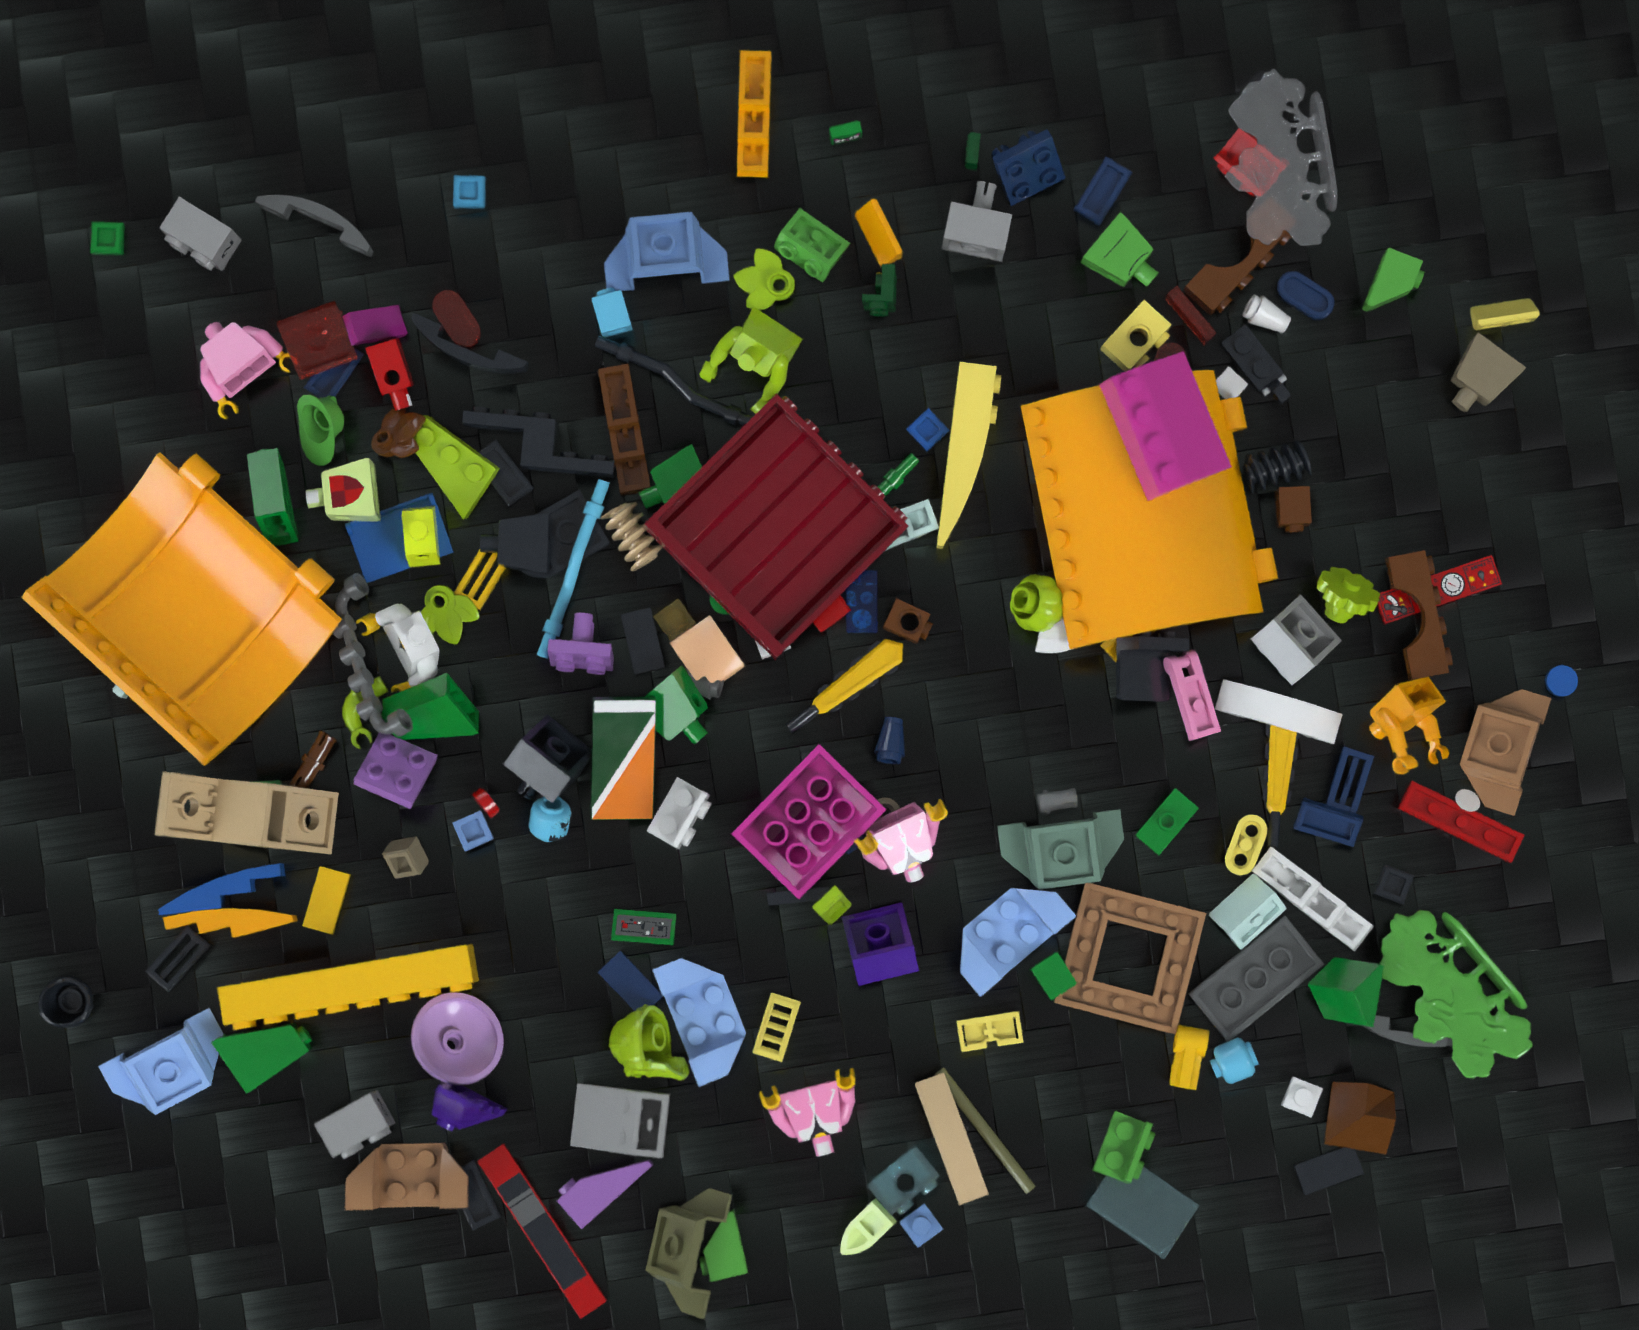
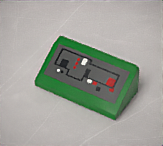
M614 909L611 940L674 945L676 914Z

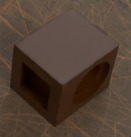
M1310 486L1278 487L1275 490L1277 528L1285 527V532L1287 533L1304 531V526H1309L1312 523Z
M896 599L883 629L917 644L919 638L926 640L933 623L928 621L930 613ZM909 614L915 616L918 620V627L913 631L903 629L900 622L903 616Z

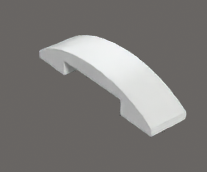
M1224 679L1215 705V710L1290 730L1330 744L1335 743L1343 715L1298 699Z

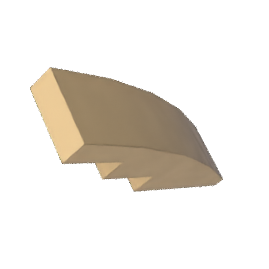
M941 1073L914 1083L959 1205L989 1195L945 1074Z

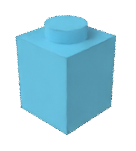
M614 288L603 289L597 292V297L591 298L601 334L604 338L633 330L621 290L615 291Z

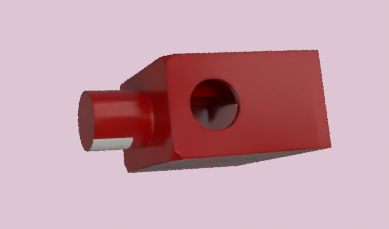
M399 338L367 347L366 351L381 395L389 393L395 411L412 406L407 387L414 384ZM391 370H395L398 373L400 380L396 384H392L389 381L388 373Z

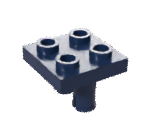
M1047 129L1037 135L1033 131L1027 132L1029 139H1027L1025 134L1021 135L1018 140L1019 144L1011 148L1001 145L1002 153H1000L998 148L992 151L991 157L1005 197L1011 206L1065 179L1053 138Z

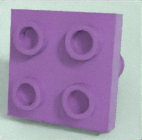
M575 613L572 640L549 639L548 655L551 666H556V670L573 672L575 668L587 669L588 673L603 675L605 671H613L614 657L612 645L593 643V615Z
M379 733L355 776L354 785L411 809L436 763L437 755L393 735Z

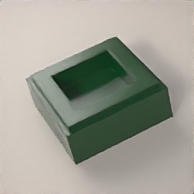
M970 132L968 134L965 156L966 169L977 170L981 133Z

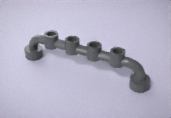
M354 573L344 579V588L339 592L335 602V612L342 620L333 634L338 639L344 638L346 644L344 648L339 650V656L345 665L353 666L355 673L348 677V684L355 693L361 692L363 701L356 705L359 716L363 720L370 719L373 728L379 733L387 735L394 733L401 737L412 731V720L403 709H398L389 714L387 722L383 720L381 715L383 706L381 701L375 696L372 687L374 678L371 672L366 669L364 663L365 650L356 638L355 630L357 625L347 610L350 598L357 601L369 593V587L365 579L360 574Z

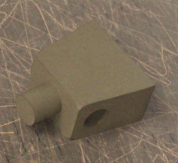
M1477 333L1470 341L1451 379L1456 386L1461 388L1452 400V403L1465 412L1469 410L1475 400L1487 406L1526 367L1483 335Z

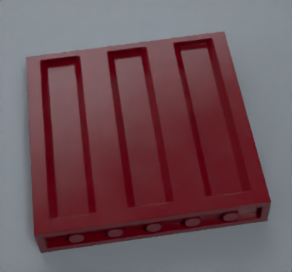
M778 394L758 411L643 526L774 660L909 527L905 523L908 519L906 515L896 506L891 508L883 500L886 497L884 493L874 484L869 486L861 478L864 475L862 471L852 462L847 464L839 456L842 453L840 449L830 440L825 442L817 434L820 431L818 427L808 418L803 420L795 412L798 409L797 406L788 397L784 396L781 398Z

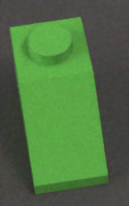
M1388 248L1383 254L1362 310L1368 312L1407 295L1413 287L1418 289L1425 271L1420 270L1423 261Z
M734 1209L729 1210L726 1223L720 1222L704 1248L705 1256L699 1257L703 1276L709 1274L711 1282L748 1273Z

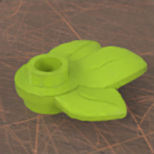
M764 249L755 250V267L745 268L734 275L738 286L749 293L746 307L750 309L755 307L759 311L769 308L776 300L787 299L792 295L795 288L794 279L789 272L782 269L780 258ZM781 280L785 283V288L778 291L773 287L774 283Z
M435 585L427 591L425 607L420 612L431 633L437 631L444 641L454 645L460 641L463 630L462 622L476 621L480 618L478 609L470 598L465 595H455L445 585ZM436 596L444 598L445 604L443 606H438L435 603Z

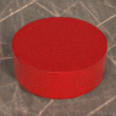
M479 788L472 794L475 801L490 819L499 813L500 809L483 788Z

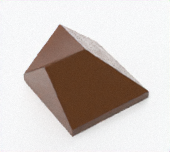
M1332 1082L1324 1144L1386 1155L1396 1122L1395 1093L1368 1083Z

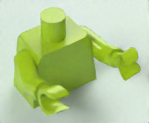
M753 307L742 327H733L719 340L710 355V361L706 360L700 377L711 383V378L715 379L717 375V366L726 359L729 352L731 356L738 360V364L743 370H754L763 377L771 375L770 380L764 387L762 397L750 408L756 414L779 393L786 382L788 363L800 345L802 338Z

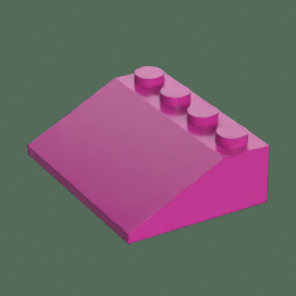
M1184 351L1121 373L1100 384L1148 501L1232 467Z
M818 745L741 823L732 835L792 894L800 899L855 843L854 840L856 838L859 839L886 809L824 748Z

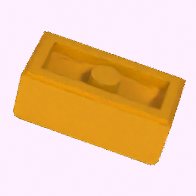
M873 198L855 213V217L879 265L882 267V264H891L901 259L903 251L877 199Z

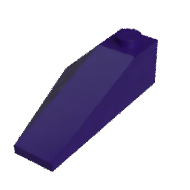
M447 1082L440 1085L436 1091L432 1115L438 1118L436 1122L438 1125L453 1131L455 1127L463 1129L503 1116L507 1108L463 1085H453Z

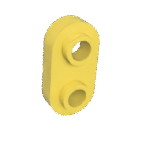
M1257 815L1244 816L1236 826L1225 855L1226 867L1235 875H1246L1256 865L1267 836V825L1261 817ZM1250 825L1255 826L1258 830L1257 835L1254 837L1248 836L1245 832L1246 828ZM1238 854H1243L1246 857L1247 862L1245 865L1239 866L1235 863L1234 859Z

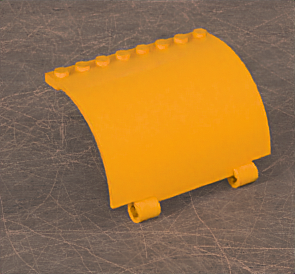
M1214 370L1192 371L1232 467L1149 501L1143 491L1100 385L1021 406L1056 584L1063 594L1062 614L1069 649H1076L1107 640L1173 626L1263 612L1258 583L1278 579L1272 548L1257 550L1233 437V432L1247 428L1241 397L1220 400Z
M159 452L128 497L100 529L48 576H44L28 588L22 598L205 766L246 731L279 698L323 647L342 618L320 599L335 579L312 558L308 559L298 568L212 489L220 478V474L196 453L178 469Z

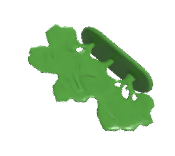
M1419 910L1410 917L1396 913L1394 919L1390 921L1392 932L1382 939L1383 945L1381 950L1383 958L1380 965H1384L1383 979L1398 986L1417 985L1423 989V996L1417 999L1415 1003V1014L1419 1017V1021L1415 1023L1413 1038L1433 1044L1445 1037L1451 1038L1453 1048L1452 1059L1461 1073L1467 1078H1475L1476 1076L1488 1077L1494 1065V1053L1517 1059L1532 1047V1042L1529 1040L1531 1023L1524 1017L1513 1016L1504 1011V1000L1506 998L1519 1009H1526V1002L1514 985L1465 928L1450 914L1443 912V923L1454 937L1453 939H1446L1436 935L1437 923L1435 916L1429 911ZM1431 933L1434 936V938L1432 940H1426V934ZM1439 943L1441 949L1444 946L1447 949L1441 953H1430L1427 951V946ZM1459 947H1463L1478 965L1469 974L1459 972L1453 964V953ZM1449 954L1448 963L1443 961V956ZM1483 972L1500 990L1499 994L1490 996L1483 994L1478 978ZM1497 1006L1498 1013L1495 1016H1491L1490 1011Z

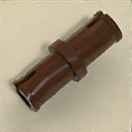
M319 730V734L308 753L302 755L301 759L303 762L289 785L309 789L318 771H323L325 767L324 761L334 743L337 742L335 737H330V734Z

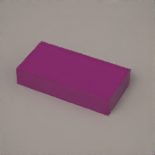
M399 305L348 312L342 316L351 346L401 338L408 334Z

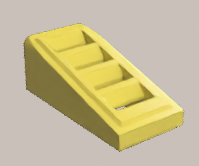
M771 992L752 1053L776 1061H783L801 1003L800 1001ZM774 1003L791 1008V1014L774 1010ZM770 1016L787 1020V1027L770 1022ZM766 1028L783 1032V1039L766 1034ZM766 1040L781 1045L779 1051L762 1046V1041Z

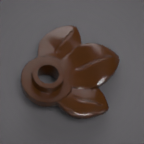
M394 408L391 409L383 418L381 429L372 438L371 447L373 451L384 457L395 455L398 458H404L414 454L419 450V446L413 437L421 429L426 418L418 413H407L406 408L396 411Z

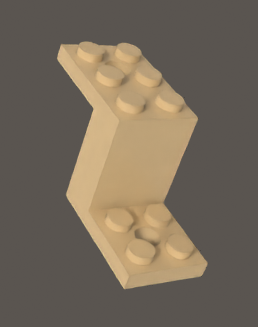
M163 772L155 835L332 854L339 793L268 783L224 780ZM187 800L190 801L188 814L184 811V804ZM309 813L311 817L310 825L306 827L305 818Z

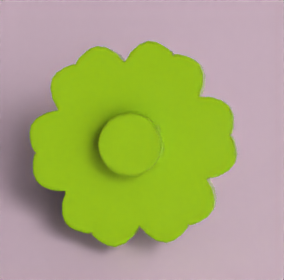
M1331 567L1330 571H1322L1316 588L1324 593L1323 599L1326 600L1325 614L1329 619L1337 623H1346L1354 614L1366 615L1367 611L1373 612L1379 602L1380 593L1372 589L1373 583L1366 580L1360 574H1352L1345 568Z

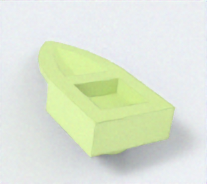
M876 1198L846 1228L841 1241L840 1253L842 1255L856 1254L868 1249L897 1222Z

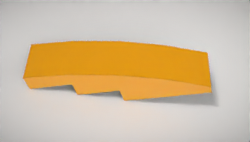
M740 51L737 177H768L771 51Z
M233 908L193 911L163 917L166 930L197 923L199 934L230 927L233 938L298 921L297 916L268 910Z

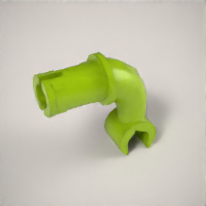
M380 676L375 678L372 687L375 696L379 698L387 693L388 689ZM351 689V692L345 698L342 716L346 727L352 734V744L354 747L362 749L357 741L360 733L365 734L370 743L373 742V735L369 729L363 727L356 709V705L363 701L361 692L355 693Z

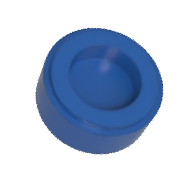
M1560 665L1548 671L1545 677V685L1552 695L1564 697L1575 691L1578 685V677L1572 668Z

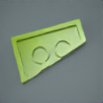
M423 415L426 421L413 437L419 446V450L415 453L463 519H467L500 468L428 415Z

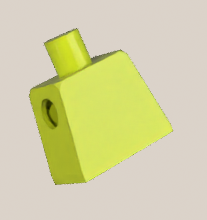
M435 506L403 509L402 523L405 555L409 567L440 565Z

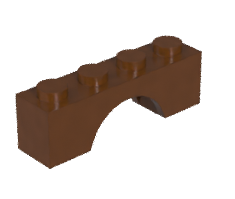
M1269 197L1245 224L1251 240L1248 256L1239 264L1231 267H1216L1206 264L1185 286L1183 292L1209 316L1215 310L1221 313L1233 300L1229 295L1236 288L1242 291L1254 278L1250 274L1257 265L1263 268L1274 257L1271 250L1278 243L1284 246L1295 234L1292 228L1297 221Z
M1422 550L1385 558L1390 587L1410 595L1416 601L1421 611L1422 622L1420 631L1414 641L1403 648L1408 679L1414 680L1449 673L1448 666L1453 665L1452 655L1449 647L1444 648L1442 635H1446L1447 631L1443 616L1438 617L1436 605L1441 604L1438 587H1432L1430 574L1435 573L1432 556H1426V551Z

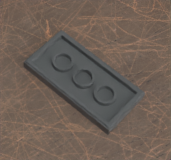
M1283 916L1191 990L1188 995L1227 1042L1236 1037L1320 969L1324 963L1288 918Z

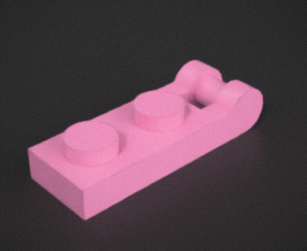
M1185 651L1179 657L1176 655L1165 657L1163 666L1166 673L1170 676L1189 741L1221 732L1196 651ZM1182 668L1188 669L1190 676L1184 677Z

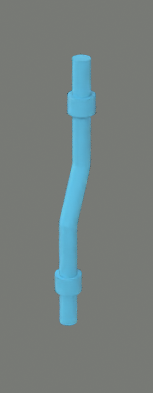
M598 479L591 501H587L583 511L585 517L572 549L560 593L550 620L546 619L542 630L545 633L537 656L545 659L549 657V639H556V636L560 637L564 626L561 622L575 587L586 546L596 519H600L604 509L602 503L610 484L607 481Z

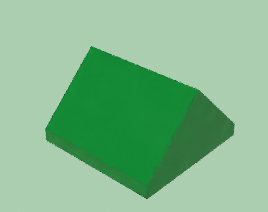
M1334 957L1308 983L1324 1019L1374 1027L1384 965Z

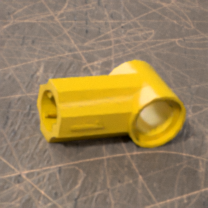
M1178 1024L1173 1041V1052L1175 1053L1169 1085L1196 1090L1201 1060L1205 1057L1209 1030Z

